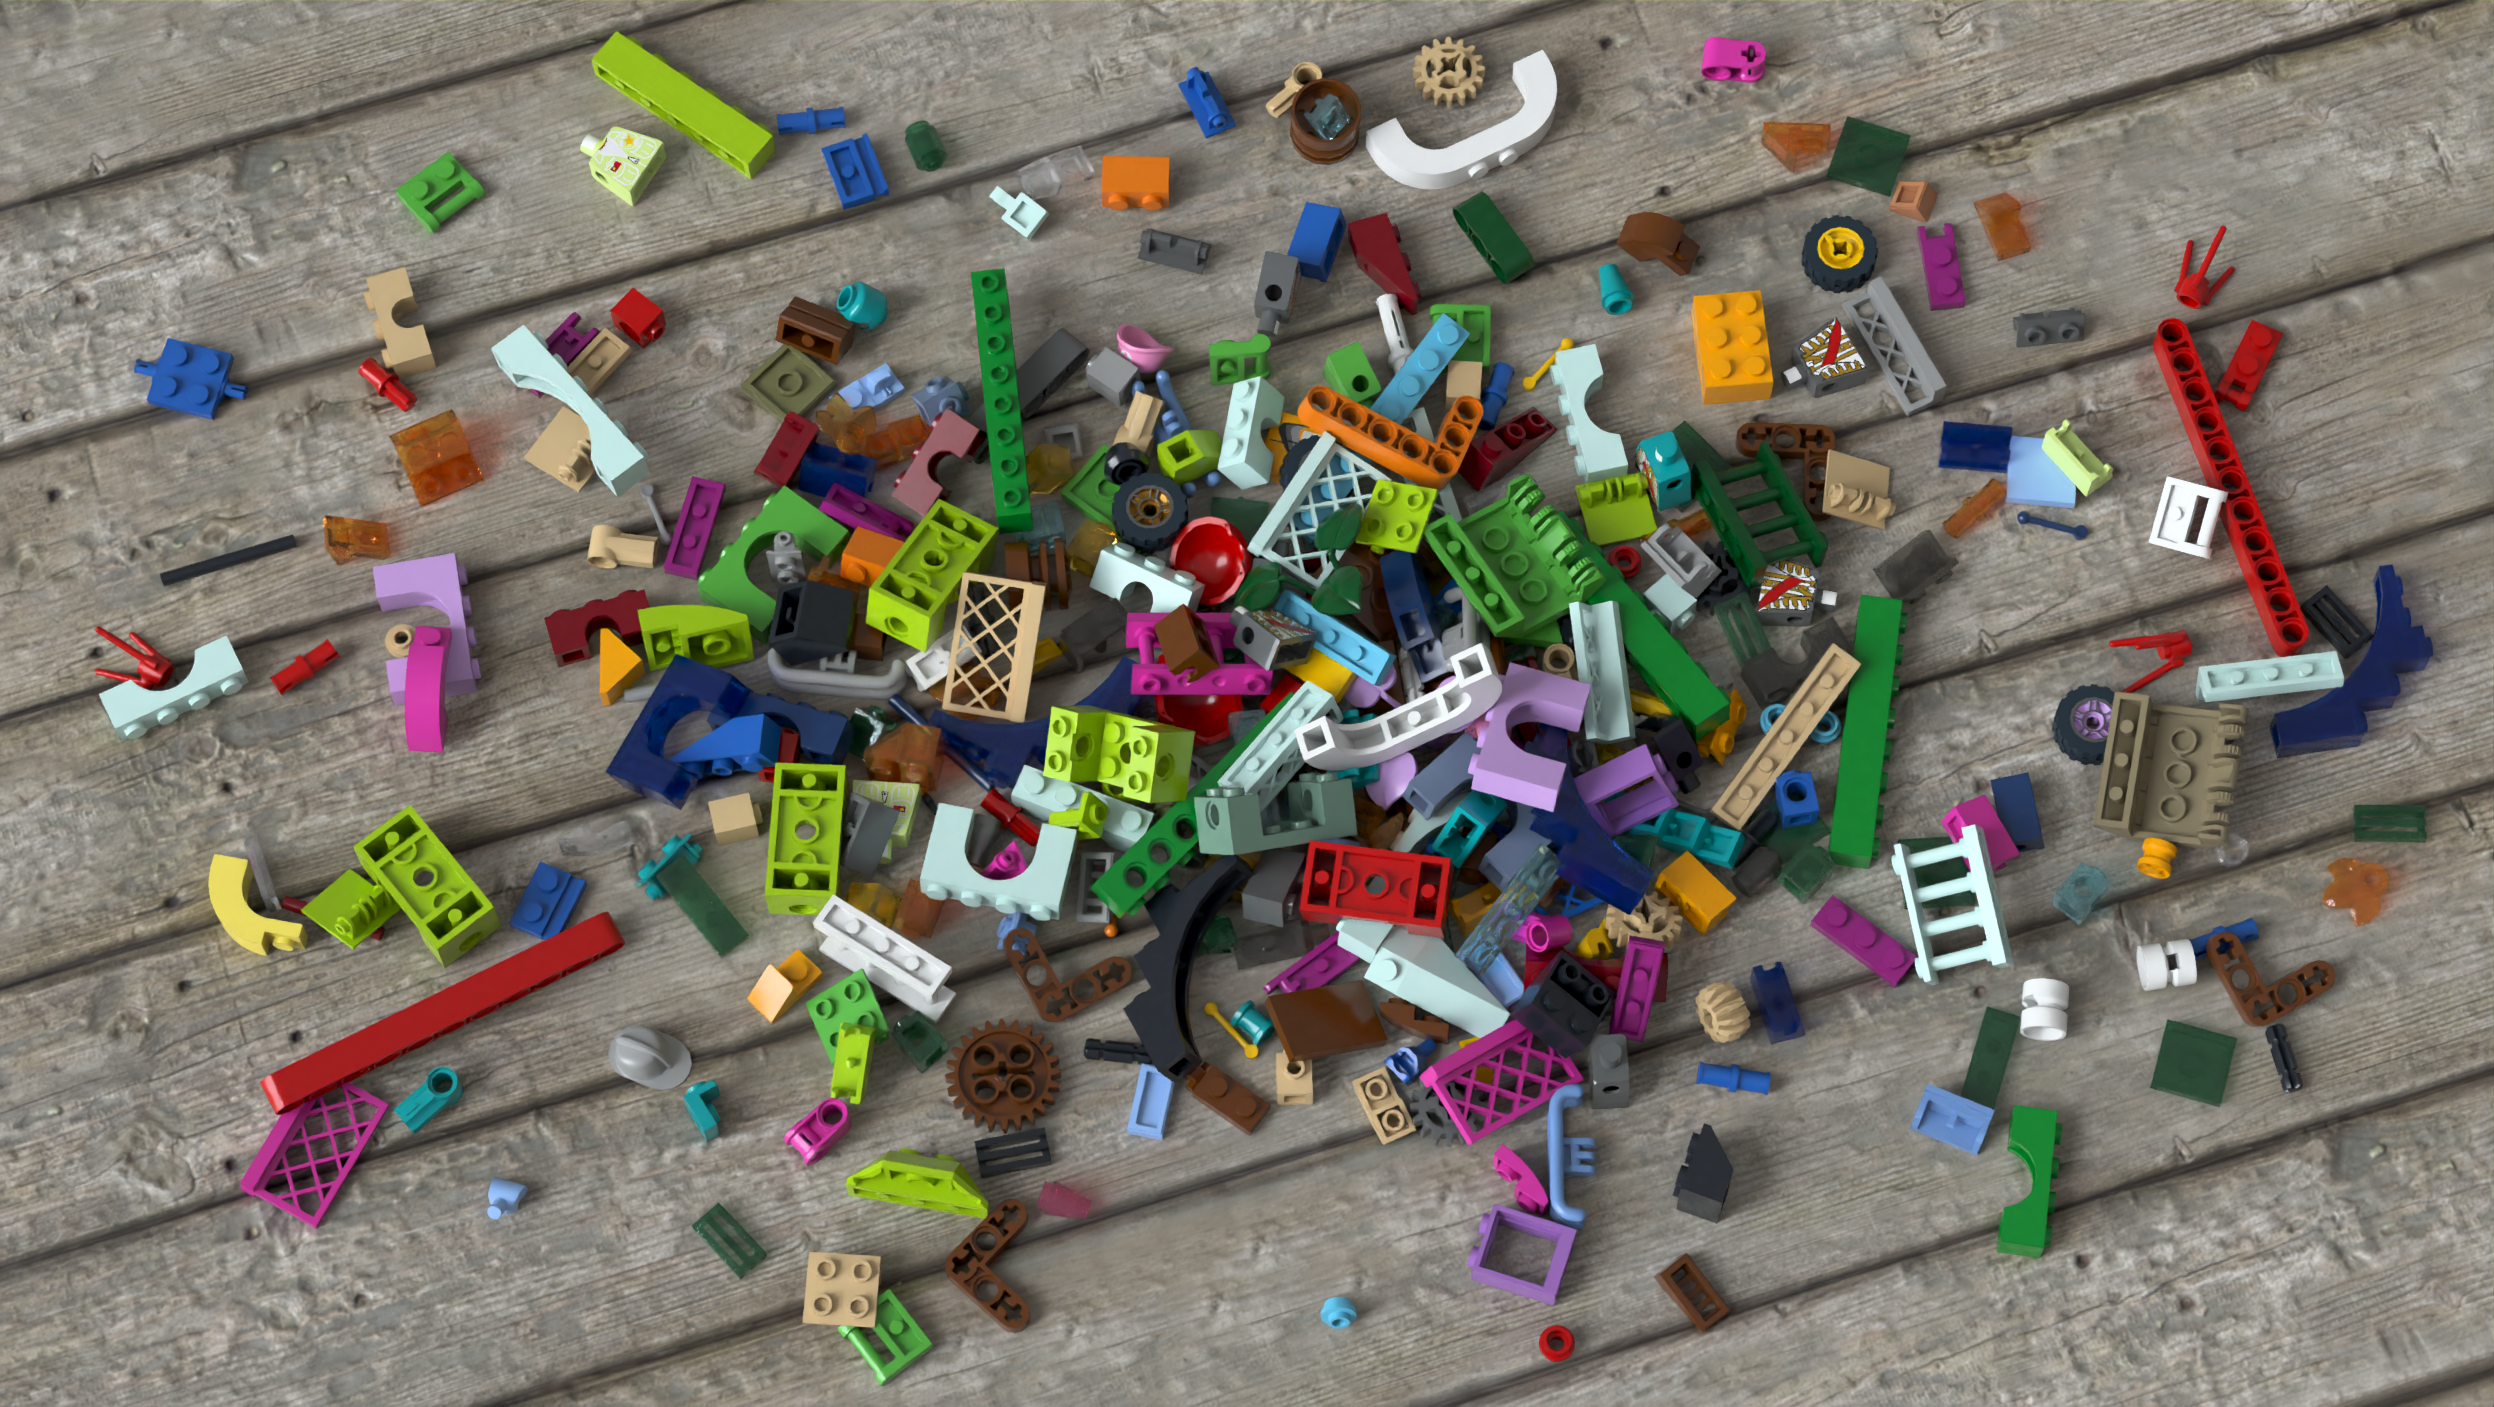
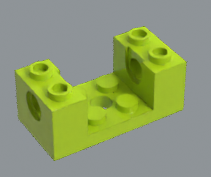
M938 499L869 588L866 624L926 653L943 631L946 604L961 586L963 571L986 574L993 565L999 528ZM925 561H929V562H931V563H933V564H941V565H939V566H931V565L927 564ZM969 580V582L975 585L979 583L978 581Z
M1090 705L1052 706L1043 776L1066 782L1099 781L1123 787L1124 797L1148 803L1186 801L1195 731ZM1129 748L1131 750V758L1129 757Z
M775 763L765 898L769 914L818 916L833 894L841 899L842 880L839 865L843 813L849 800L850 789L846 765ZM803 825H811L816 829V832L812 838L804 840L797 837L796 832L798 828Z
M411 805L353 846L361 866L376 884H382L412 920L418 928L424 943L444 968L501 927L495 907ZM431 872L434 874V880L428 886H418L415 884L418 874Z

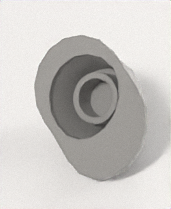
M636 1025L618 1033L611 1042L608 1053L610 1064L616 1073L624 1078L661 1091L674 1089L681 1085L689 1076L692 1065L690 1052L684 1043L675 1037L646 1026Z

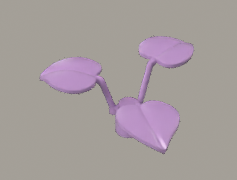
M1393 664L1381 686H1375L1362 677L1357 676L1345 693L1348 702L1357 708L1366 709L1374 706L1381 696L1394 708L1402 706L1385 692L1396 682L1397 674ZM1456 675L1445 679L1437 689L1450 683L1456 678ZM1476 719L1448 733L1451 734L1460 732L1463 729L1467 728ZM1448 733L1414 749L1423 750L1425 746L1433 750L1439 749L1446 743ZM1405 752L1379 763V781L1367 785L1366 789L1373 802L1380 809L1387 811L1396 800L1404 795L1409 782L1417 775L1418 766L1414 756L1409 752Z

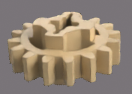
M1446 37L1445 44H1440L1437 39H1434L1432 49L1424 45L1422 47V56L1416 55L1415 57L1416 67H1413V78L1416 79L1415 88L1416 90L1423 89L1424 100L1431 96L1434 97L1435 106H1438L1441 100L1446 101L1448 108L1452 107V103L1455 100L1463 106L1465 105V96L1474 99L1476 98V89H1482L1483 87L1482 78L1485 77V67L1481 66L1483 57L1482 55H1475L1474 45L1464 48V40L1461 38L1457 44H1452L1450 37ZM1467 66L1469 67V69H1470V71H1471V75H1470L1469 78L1467 77V72H1466V67H1467ZM1428 67L1431 68L1432 77L1430 79L1427 75Z
M1639 889L1638 895H1633L1632 892L1627 890L1624 898L1616 895L1613 904L1608 905L1604 926L1606 929H1609V939L1618 938L1617 947L1619 948L1628 944L1629 935L1664 941L1665 948L1671 950L1674 941L1679 940L1683 917L1678 916L1679 907H1669L1670 898L1666 897L1660 900L1657 898L1658 892L1656 891L1651 896L1645 895L1643 889Z

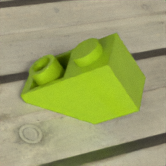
M1186 430L1157 445V465L1166 478L1167 476L1170 477L1175 484H1179L1181 487L1186 482H1190L1218 468L1223 440L1216 430Z

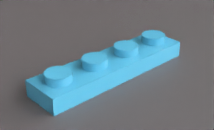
M1284 589L1274 609L1316 631L1318 636L1314 643V648L1371 684L1381 686L1396 655L1334 616L1317 612L1310 601L1294 591Z

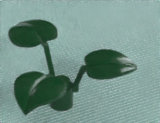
M1358 503L1345 506L1328 515L1319 524L1314 537L1315 546L1321 551L1328 550L1327 554L1335 572L1328 576L1317 590L1287 575H1280L1281 566L1278 563H1264L1248 573L1237 590L1234 607L1242 606L1249 611L1263 610L1277 599L1281 592V583H1289L1313 595L1312 606L1319 613L1346 615L1362 612V573L1355 566L1341 568L1335 555L1336 550H1346L1357 538L1362 524V507Z

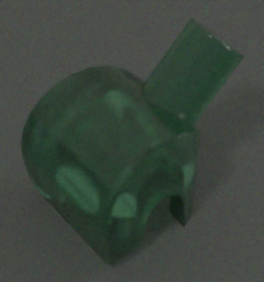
M1214 917L1202 939L1196 958L1206 953L1207 955L1231 953L1229 948L1234 947L1238 939L1229 917Z

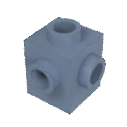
M946 375L944 377L932 378L925 384L923 389L911 395L924 423L928 427H931L935 417L941 412L944 413L946 408L962 417L970 413L966 403L969 400V395L960 381L956 383Z

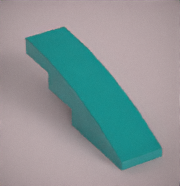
M1618 792L1616 794H1613L1607 798L1605 803H1608L1626 793ZM1675 808L1623 832L1679 854L1688 851L1698 860L1730 869L1733 868L1746 840L1742 832L1711 825L1707 818L1679 812Z

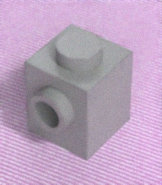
M1105 347L1100 355H1094L1086 366L1088 387L1119 407H1122L1132 394V383L1138 380L1141 381L1139 368Z

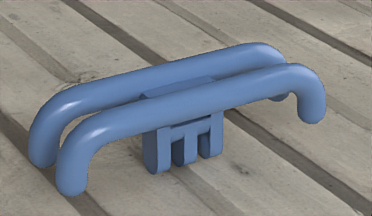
M1160 370L1156 374L1160 394L1168 409V412L1162 416L1163 427L1158 420L1153 434L1156 446L1186 430H1193L1172 388L1169 373L1165 370ZM1138 380L1132 383L1133 398L1136 391L1146 394L1142 381ZM1212 470L1202 475L1208 486L1212 488L1219 486L1221 476L1218 472ZM1186 482L1181 486L1182 493H1185L1186 498L1194 497L1196 486L1192 482Z
M1569 1084L1555 1091L1550 1099L1547 1114L1548 1207L1555 1223L1581 1230L1584 1227L1586 1212L1582 1208L1571 1207L1566 1203L1564 1198V1176L1595 1175V1166L1581 1165V1163L1595 1161L1594 1152L1581 1151V1149L1594 1148L1595 1139L1564 1138L1563 1111L1566 1108L1581 1105V1096L1584 1094V1088L1580 1084Z

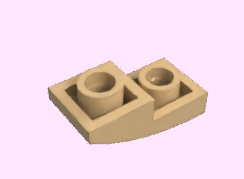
M1385 1066L1351 1082L1362 1107L1383 1145L1416 1131L1402 1098H1399Z

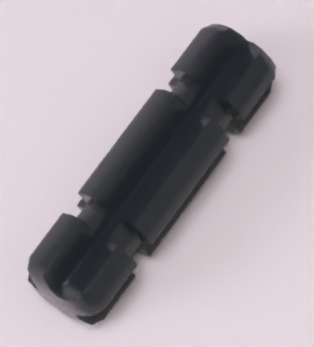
M2276 1024L2267 1027L2265 1035L2268 1044H2272L2270 1050L2278 1075L2282 1076L2280 1082L2285 1093H2293L2301 1090L2303 1081L2300 1073H2296L2298 1066L2289 1041H2286L2288 1035L2283 1024Z
M1088 1038L1085 1042L1084 1056L1087 1059L1099 1060V1057H1103L1104 1061L1129 1064L1137 1061L1138 1065H1142V1063L1152 1065V1060L1143 1044H1139V1047L1134 1046V1043L1106 1040L1105 1043H1101V1039Z

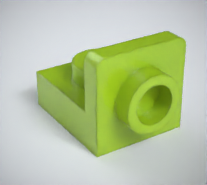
M1084 792L1079 809L1068 808L1066 811L1051 812L1048 824L1077 830V840L1101 838L1104 824L1107 820L1108 806L1092 792Z

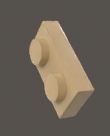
M604 328L568 366L569 370L566 372L572 378L577 375L584 382L588 389L586 394L590 397L632 353L631 347L607 328Z

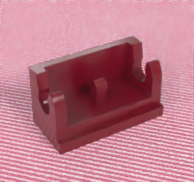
M790 411L785 416L771 444L754 470V474L781 489L784 485L789 488L820 434V426Z

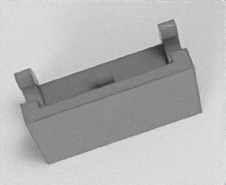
M1666 523L1647 542L1644 541L1640 546L1683 590L1697 598L1722 570L1682 529L1676 526L1670 531L1672 527Z

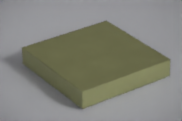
M785 344L741 384L742 390L781 424L790 411L805 418L838 386L837 381L804 352Z

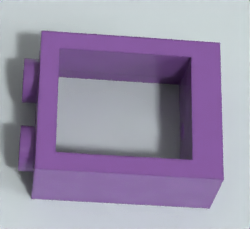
M1646 744L1570 780L1580 808L1603 842L1679 806L1674 793L1679 790L1674 776L1671 771L1667 770L1660 754L1658 753L1653 756ZM1651 776L1655 779L1608 803H1601V800Z
M1494 1203L1491 1214L1484 1213L1478 1233L1484 1235L1480 1247L1473 1246L1467 1266L1473 1268L1471 1280L1554 1306L1575 1243L1577 1229ZM1499 1225L1557 1243L1544 1286L1485 1268Z

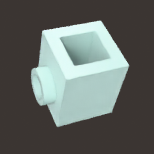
M1667 573L1643 593L1647 609L1652 614L1657 613L1664 620L1667 632L1670 635L1678 628L1681 630L1685 629L1696 616L1697 600L1683 590Z

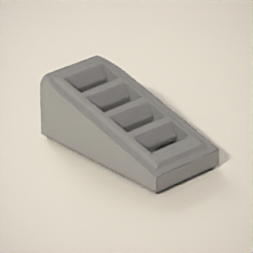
M1081 852L1076 922H1112L1113 912L1101 899L1090 898L1091 892H1093L1090 888L1093 885V879H1099L1122 855L1110 852ZM1096 865H1106L1105 872L1095 871ZM1103 906L1102 913L1088 912V907Z

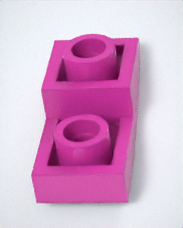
M1501 1144L1493 1158V1166L1496 1167V1173L1508 1182H1513L1514 1180L1518 1182L1515 1185L1514 1197L1517 1198L1516 1202L1522 1209L1531 1214H1534L1536 1211L1541 1216H1544L1548 1209L1549 1200L1539 1180L1522 1159L1504 1144Z

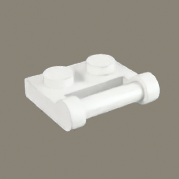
M2167 476L2149 543L2210 559L2213 550L2210 548L2222 502H2226L2228 492ZM2199 496L2209 498L2198 540L2196 544L2189 543L2187 539Z

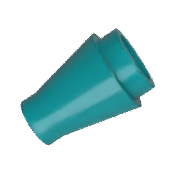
M1616 264L1602 266L1598 271L1602 308L1610 315H1621L1628 312L1633 306L1634 295L1620 274L1618 266Z

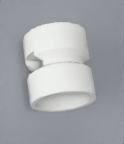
M2189 939L2168 941L2165 947H2162L2159 943L2137 947V967L2144 991L2164 989L2168 982H2171L2175 987L2196 983V960ZM2167 959H2170L2172 970H2169Z
M2046 978L2032 979L2024 982L2022 1005L2027 1009L2021 1013L2020 1033L2023 1036L2041 1041H2055L2066 1037L2068 1015L2063 1011L2068 1008L2069 986L2066 983Z

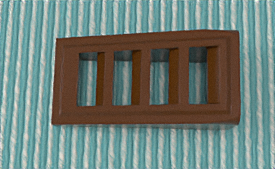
M1687 1253L1677 1257L1654 1276L1662 1289L1702 1333L1731 1311ZM1682 1269L1686 1275L1675 1283L1671 1277ZM1692 1280L1696 1286L1684 1295L1681 1288ZM1702 1291L1706 1297L1693 1306L1690 1300ZM1712 1302L1716 1308L1702 1318L1699 1312Z

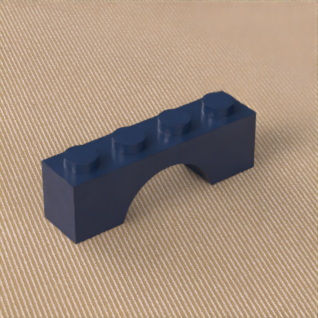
M722 684L707 718L708 724L714 731L735 717L765 714L780 727L793 729L800 734L801 748L809 761L827 765H843L856 734L849 718L841 712L830 710L829 713L819 711L813 705L801 701L797 704L790 703L773 693H767L766 696L754 693L749 687L736 684L735 687Z

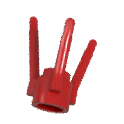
M2226 226L2220 227L2198 273H2192L2190 277L2187 276L2194 242L2192 240L2187 242L2179 281L2174 289L2177 293L2178 301L2183 305L2193 309H2200L2202 304L2208 306L2215 293L2234 273L2235 268L2233 266L2229 267L2210 289L2208 287L2209 281L2204 277L2227 230Z
M100 626L95 628V631L105 637V639L140 660L137 672L141 674V678L100 668L94 670L96 675L123 682L132 680L147 690H152L154 686L158 688L165 686L174 670V665L170 663V659L158 653L135 632H130L129 637L148 654H143Z
M2184 630L2153 636L2112 640L2109 642L2110 647L2135 645L2136 650L2157 648L2159 657L2162 660L2167 659L2169 661L2122 691L2126 693H2133L2171 669L2183 666L2182 658L2192 654L2191 642Z

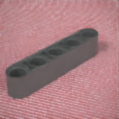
M1064 328L1055 332L1017 370L1022 424L1083 365L1089 355L1090 350ZM983 403L967 420L987 432L985 404ZM988 436L972 460L976 464H981L990 457Z

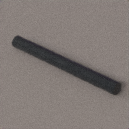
M292 534L160 573L163 586H168L293 549L297 545Z

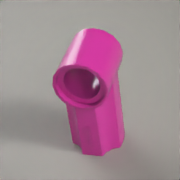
M1511 906L1506 908L1504 915L1500 918L1499 930L1503 931L1505 937L1527 943L1536 952L1565 946L1572 939V926L1563 915L1549 917L1520 907Z

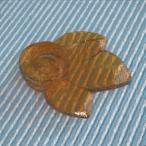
M838 392L830 398L826 411L818 410L815 412L816 422L820 430L826 436L834 439L837 447L848 455L861 453L866 447L867 438L876 430V416L873 407L864 406L854 412Z
M965 663L961 666V669L966 674L975 666ZM955 670L954 682L961 677L957 670ZM979 670L968 677L977 690L981 688L987 689L995 683L990 678L982 677ZM947 677L933 685L929 690L930 695L942 704ZM962 681L952 689L951 702L966 704L976 696L966 682ZM998 686L983 697L990 708L994 707L999 699ZM979 700L971 705L983 707ZM948 710L946 726H967L974 723L979 715Z
M2341 858L2328 865V870L2335 880L2325 890L2322 901L2323 905L2335 909L2350 908L2351 917L2356 927L2370 922L2380 911V896L2389 887V875L2386 869L2377 863L2362 865L2352 858ZM2369 874H2374L2378 877V881L2375 885L2370 886L2364 882L2365 877Z

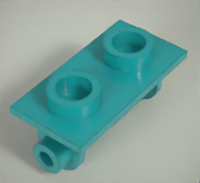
M690 833L683 835L681 838L677 834L674 835L661 848L665 854L657 862L653 859L649 860L638 871L637 874L641 878L634 885L638 887L645 884L648 887L645 893L653 901L658 897L662 899L679 881L670 872L673 867L684 876L701 859L702 848L695 842H692L691 845L686 842L692 836Z

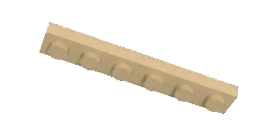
M1831 644L1712 806L1710 812L1735 831H1740L1773 786L1776 777H1779L1860 667L1861 663L1836 644Z

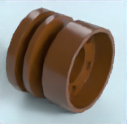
M1321 78L1307 83L1297 92L1292 102L1290 138L1294 149L1302 158L1314 164L1331 165L1343 161L1354 151L1359 139L1361 105L1357 94L1349 85L1337 79Z
M1063 538L1054 539L1055 554L1048 555L1046 539L1040 540L1039 553L1035 556H1031L1027 541L1004 543L1007 578L1047 583L1044 598L1046 611H1052L1050 595H1059L1060 610L1069 609L1068 603L1072 590L1070 556H1068L1063 544ZM1008 587L1010 611L1022 603L1024 589ZM1021 609L1014 614H1019L1021 612Z

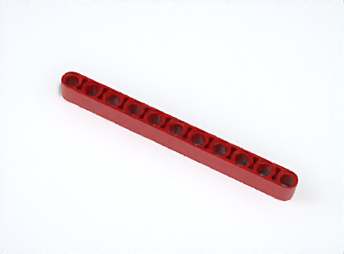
M2167 318L2158 326L2153 342L2154 353L2208 487L2228 492L2226 502H2222L2219 515L2272 648L2280 657L2300 655L2308 639V626L2189 331L2181 320ZM2164 336H2172L2177 341L2169 342L2164 339ZM2183 365L2189 371H2180L2175 366ZM2190 394L2196 395V396H2198L2201 400H2200V401H2193V400L2189 399V398L2187 397V395H2190ZM2200 424L2209 425L2213 430H2212V431L2203 430L2202 428H2200L2199 425H2200ZM2211 454H2220L2225 460H2215ZM2222 484H2232L2237 490H2227ZM2234 514H2244L2249 520H2239ZM2246 544H2256L2261 550L2253 551ZM2259 574H2268L2272 577L2273 581H2264L2260 578ZM2279 604L2283 606L2286 611L2278 612L2274 610L2271 605ZM2283 635H2293L2298 642H2288Z
M600 913L268 1075L260 1082V1085L275 1114H286L618 951L626 943L610 913Z

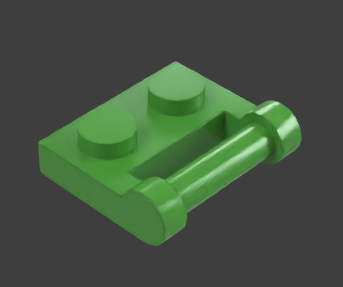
M449 151L396 190L397 197L432 234L441 228L440 224L473 199L479 200L486 195L480 183L470 176ZM463 186L465 188L432 214L428 212Z
M1432 305L1430 307V319L1433 320V325L1444 313L1451 319H1457L1456 323L1470 333L1457 350L1456 356H1453L1451 360L1483 362L1482 372H1489L1491 305ZM1448 364L1440 374L1448 372Z
M1257 334L1252 337L1251 341L1235 342L1233 340H1221L1216 344H1209L1211 386L1234 384L1259 376L1267 380L1271 375V366L1267 361V354L1271 348L1270 339L1264 334ZM1254 357V362L1251 366H1244V358Z
M890 1289L878 1297L875 1328L872 1329L895 1357L893 1361L886 1364L861 1332V1327L840 1326L838 1328L841 1336L852 1342L876 1373L874 1378L880 1386L890 1383L900 1372L933 1348L932 1342Z

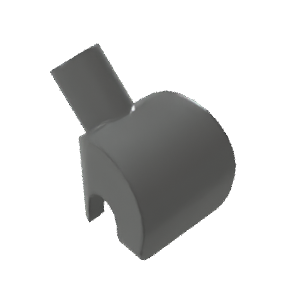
M1590 740L1584 741L1581 744H1578L1576 741L1562 751L1561 756L1550 758L1551 760L1565 763V772L1572 778H1576L1599 766L1595 744Z

